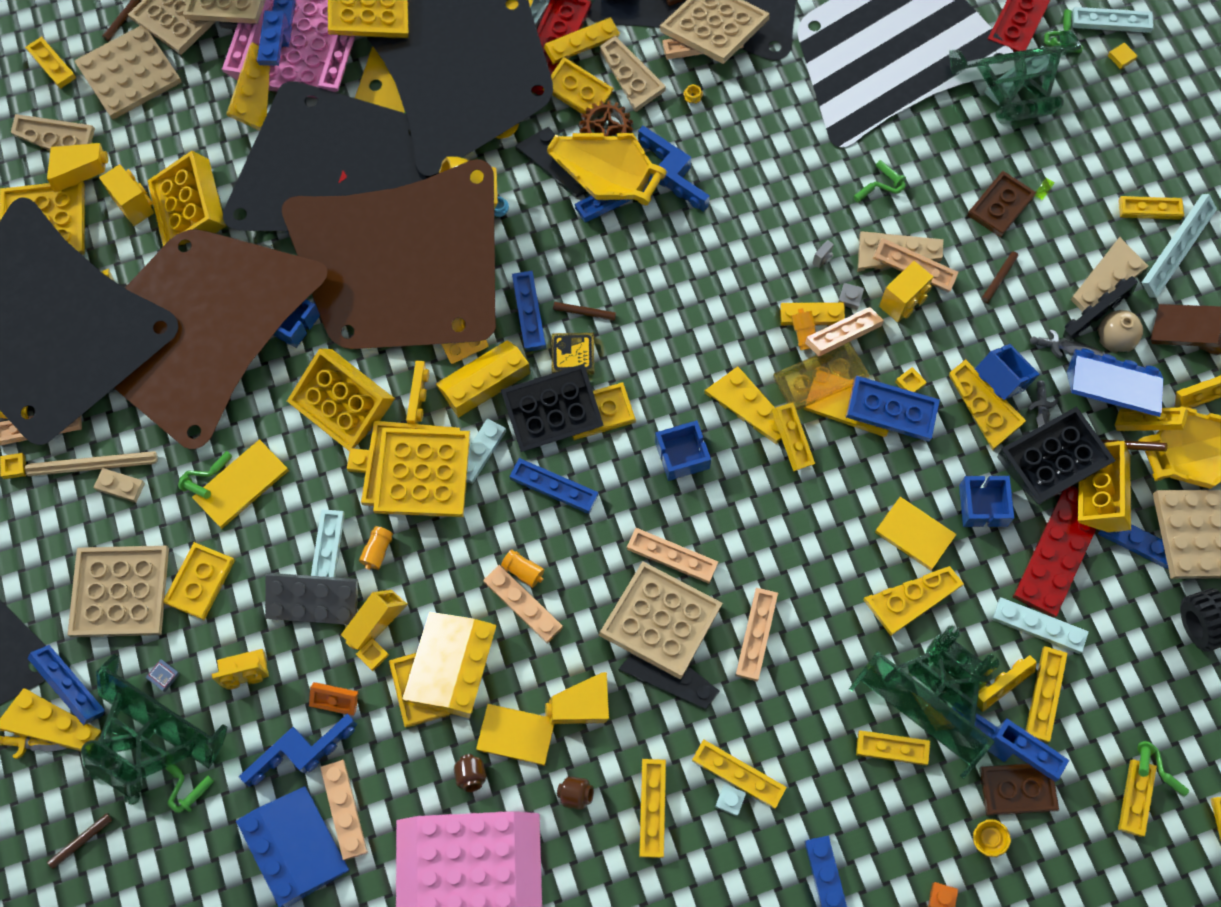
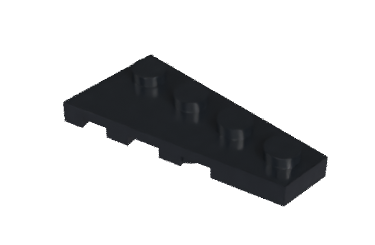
M550 127L515 145L516 150L520 154L523 153L527 156L530 162L537 164L546 175L553 177L561 187L575 198L587 192L548 154L547 148L555 136Z
M1133 276L1127 280L1125 278L1120 280L1114 286L1116 288L1110 294L1108 292L1104 293L1098 299L1099 303L1094 307L1088 306L1083 310L1082 316L1078 320L1072 319L1065 325L1063 334L1065 339L1071 341L1092 324V319L1098 321L1108 312L1109 307L1114 309L1124 298L1128 299L1132 296L1138 281Z
M632 653L618 669L619 672L633 676L641 682H646L703 710L708 708L720 692L689 666L680 680Z

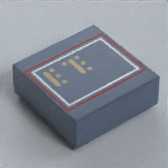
M160 659L146 678L166 692L180 673Z

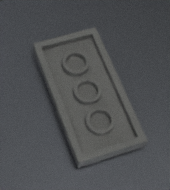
M279 573L266 574L265 619L348 625L357 614L358 579Z

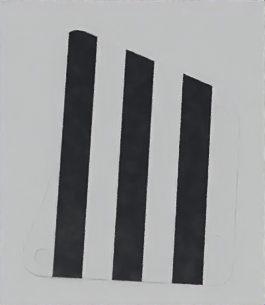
M829 0L803 17L798 27L799 42L831 143L837 147H847L855 143L889 117L933 94L960 84L1009 71L1015 65V54L1010 47L988 40L992 28L966 0ZM811 21H818L821 24V28L818 31H811L808 28V24ZM995 32L993 37L1002 40ZM996 53H1002L1005 55L1006 61L1002 64H997L993 61L992 57Z

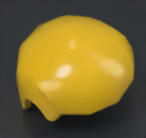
M987 819L979 823L973 832V841L976 849L986 857H999L1005 854L1010 847L1011 838L1009 831L1004 824L997 820Z

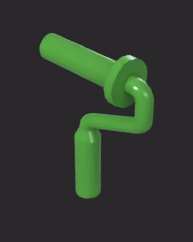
M1070 9L1064 11V30L1045 33L1044 43L1049 46V51L1059 49L1081 54L1083 49L1081 45L1057 41L1056 37H1052L1051 41H1049V36L1066 35L1071 30L1072 11Z
M879 160L876 163V167L894 182V187L897 189L880 182H873L856 193L853 198L856 202L861 201L876 186L898 194L906 187V177L904 175L899 176L882 160Z
M226 451L210 467L209 472L186 471L179 479V489L182 491L189 490L208 499L211 496V492L193 483L189 476L211 477L217 474L233 456Z
M1140 742L1137 747L1140 753L1139 775L1143 777L1148 776L1150 756L1154 754L1158 773L1163 781L1183 797L1189 793V789L1172 775L1164 772L1159 749L1150 742Z
M165 754L158 759V762L173 777L179 779L168 800V806L176 813H180L185 809L190 812L192 810L190 806L214 781L207 776L183 801L181 799L178 800L181 804L178 807L174 800L185 779L182 770Z

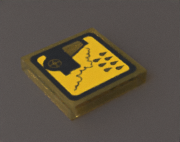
M552 333V373L584 364L587 375L594 374V333Z

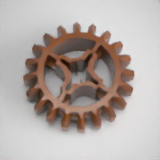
M601 100L599 106L593 103L592 109L587 107L586 114L581 115L583 121L579 122V127H581L579 133H592L591 130H594V133H605L603 128L606 125V121H608L609 127L604 136L617 135V133H633V128L631 127L633 120L629 119L630 113H625V107L618 108V102L613 106L610 100L607 104H604ZM604 115L602 119H595L598 116ZM611 116L615 117L619 122L613 121Z

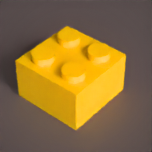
M119 164L99 177L113 201L133 226L154 214L151 208L153 202L148 197L143 186L136 182V178L129 169L125 171Z
M913 261L885 288L879 307L896 322H899L903 317L907 319L914 311L913 308L917 304L921 305L927 299L928 295L926 294L932 288L930 284L934 276L917 262Z

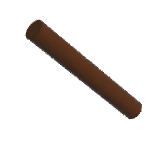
M130 0L102 35L103 39L109 41L128 18V13L141 0Z
M1012 251L993 279L981 298L984 303H989L1018 258L1017 252Z
M554 302L553 310L613 321L616 319V312Z
M1101 440V441H1102L1103 443H1108V442H1116V441H1121V440ZM1125 441L1128 450L1167 452L1168 449L1167 443Z
M106 813L47 861L48 865L54 869L113 821L112 817Z

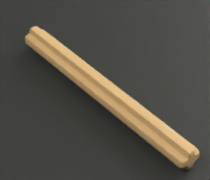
M152 451L30 463L25 466V472L27 476L102 468L148 465L158 462L157 453Z

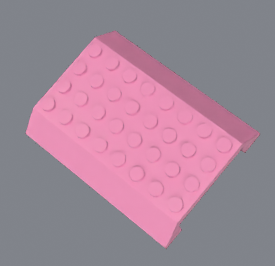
M274 0L265 1L258 24L238 23L222 68L224 73L237 81L249 45L252 42L257 45L260 43L264 11L273 10ZM328 0L295 1L289 47H281L279 66H270L268 90L278 92L279 87L289 81L305 83L332 92L339 90L355 36L328 35Z
M512 811L415 816L397 820L396 907H542L540 814Z

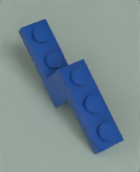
M274 0L273 10L264 11L257 57L259 65L279 66L281 47H289L296 0Z
M642 126L638 130V142L643 148L651 150L658 158L662 159L663 161L658 166L663 167L667 171L666 176L660 180L659 184L669 188L677 197L684 198L691 206L699 208L704 212L709 206L710 195L682 178L691 168L692 157L645 126Z
M958 700L953 704L944 719L945 723L1003 762L1014 754L1055 782L1060 779L1070 761L1007 718L997 727Z
M346 714L313 746L296 728L292 727L238 777L249 787L257 785L264 779V774L270 768L277 767L283 761L282 757L284 755L302 773L311 772L319 765V760L325 754L328 756L337 748L336 744L341 739H347L354 733V727L357 726V723Z

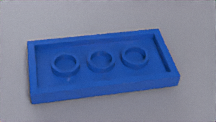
M856 376L846 418L929 442L932 439L940 399Z

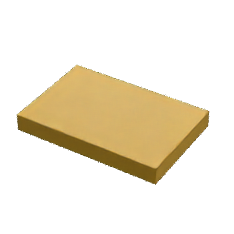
M565 57L562 58L551 75L553 82L552 95L581 114H586L587 107L592 109L593 103L599 106V102L602 100L605 104L614 88Z
M623 382L593 391L604 426L573 435V439H581L636 423Z
M899 497L875 531L877 535L930 571L956 536L954 532L902 497Z
M194 542L163 603L196 618L205 620L235 559Z
M416 653L389 660L405 728L450 715V713L402 700Z
M487 704L476 750L545 766L555 724H550L549 717Z

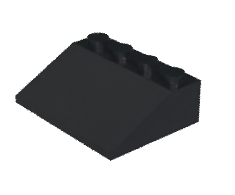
M584 364L501 390L520 452L604 426Z
M1077 406L1001 448L997 456L1008 474L1038 505L1116 461Z

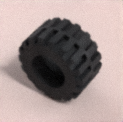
M1210 588L1184 597L1181 600L1180 614L1185 631L1191 641L1204 652L1221 648L1220 591Z

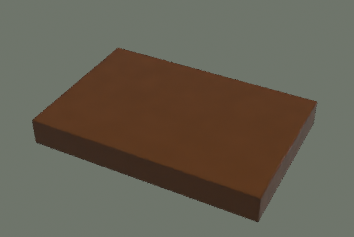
M1002 171L969 210L967 216L1001 238L1032 201L1037 192L1005 171Z
M1159 304L1151 336L1152 344L1219 347L1221 340V306Z
M1015 764L982 766L979 768L986 816L1059 811L1055 781L1031 765Z

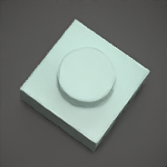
M724 784L715 808L738 816L746 793Z

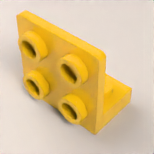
M456 318L452 322L453 330L456 332L464 330L466 325L464 319ZM486 340L441 344L451 364L489 346Z
M259 649L217 660L219 672L211 674L212 679L227 690L239 688L240 684L247 682L249 684L260 683L263 681V678L269 677L265 651Z

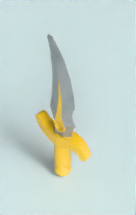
M0 736V745L19 746L17 753L13 755L14 759L22 757L26 749H31L32 751L38 749L43 751L66 749V747L59 746V744L46 743L27 736Z

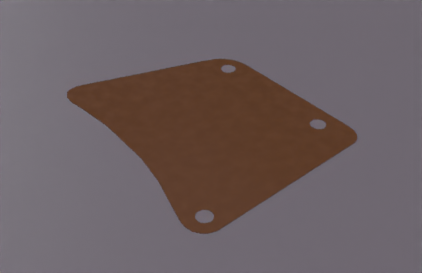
M479 159L470 160L425 180L398 188L347 196H295L286 200L282 205V215L297 255L319 261L327 267V278L312 293L328 336L339 346L350 349L478 342L488 339L494 333L496 328L494 172L487 162ZM475 170H480L484 175L482 182L479 184H474L470 180V175ZM456 318H462L466 323L464 330L461 332H456L452 328V322ZM345 325H351L354 328V335L349 339H345L341 335V330Z
M192 229L175 235L134 277L125 289L170 311L178 321V331L172 340L115 386L114 389L184 448L197 449L204 446L212 437L235 387L249 364L284 320L322 285L327 278V267L319 261L207 231ZM182 240H189L192 246L189 251L181 252L178 249V245ZM157 321L153 326L154 332L163 334L167 330L166 322ZM192 425H198L201 428L200 436L195 439H191L187 435V431Z

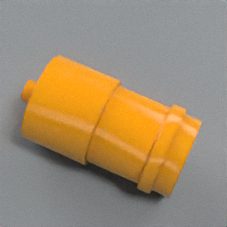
M802 308L798 309L799 314L791 315L797 334L798 347H800V350L810 349L805 344L806 338L816 333L812 310L804 312Z
M375 526L359 558V562L365 565L367 570L371 568L380 569L386 555L385 552L393 536L391 531Z
M510 550L504 557L501 567L517 576L519 580L533 588L538 582L541 583L543 581L542 575L545 569L533 561L527 560L519 552Z

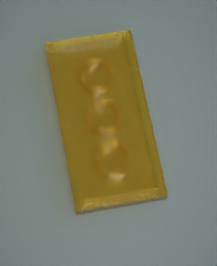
M851 342L819 357L817 355L773 374V378L787 403L793 402L796 411L852 387L856 376L870 378Z

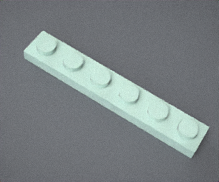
M1210 194L1201 195L1142 281V285L1149 297H1158L1217 210Z

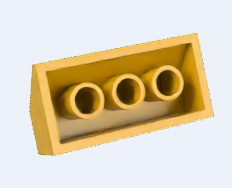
M506 340L437 382L436 386L459 418L500 393L502 389L508 388L529 375L530 367L518 347Z
M1125 441L1103 443L1116 461L1079 482L1078 522L1105 532L1131 530L1130 453Z

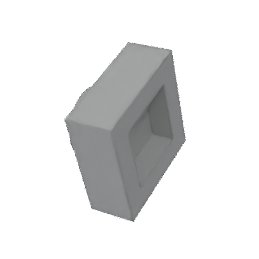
M827 240L815 253L812 264L817 268H820L823 263L827 264L834 255L832 253L834 244Z
M844 283L838 303H844L845 307L858 310L864 288Z

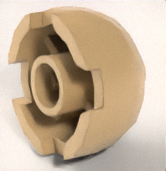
M1126 310L1111 312L1103 318L1097 328L1100 343L1105 349L1113 353L1118 351H1127L1128 353L1139 344L1143 336V326L1140 319L1134 313Z

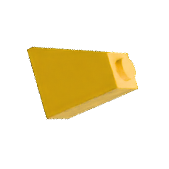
M100 143L51 147L47 180L53 191L59 192L105 172L108 154L103 150Z
M393 590L372 592L341 636L346 639V644L349 647L359 650L372 638L375 640L403 611L408 603Z
M602 672L553 695L549 703L545 705V715L549 717V723H605L609 719L607 672Z

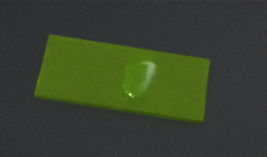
M1045 178L1037 189L1035 196L1043 200L1055 182Z

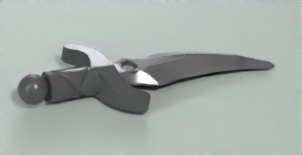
M1052 329L1048 332L1052 339L1037 338L1035 336L1030 338L1031 344L1050 347L1052 353L1060 359L1063 354L1059 349L1074 353L1075 349L1081 350L1084 348L1093 351L1096 355L1103 356L1101 351L1089 345L1075 341L1069 342L1065 339L1059 340L1058 334Z
M1042 380L1037 382L1038 401L1032 403L1027 409L1030 412L1033 408H1038V415L1036 417L1038 428L1050 422L1051 414L1049 413V408L1054 407L1058 403V399H1055L1053 402L1047 401L1045 382Z

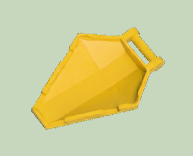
M573 133L572 136L555 135L547 148L548 154L596 200L634 199L640 204L647 206L660 180L664 179L667 174L663 167L651 163L633 133H617V136H604V133ZM651 174H654V176H653V178L651 179L650 183L648 184L647 188L645 189L644 192H642L643 189L645 188L646 184H647L648 181H649L650 175H651Z
M1186 407L1188 416L1184 430H1159L1155 435L1145 436L1138 440L1141 442L1168 444L1167 452L1145 451L1154 472L1152 476L1155 481L1173 478L1208 489H1212L1221 482V415L1213 413L1204 415L1197 413L1196 409Z

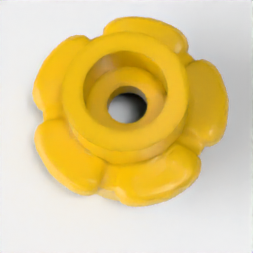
M692 84L685 89L683 95L688 103H698L701 101V97H703V92L698 85Z

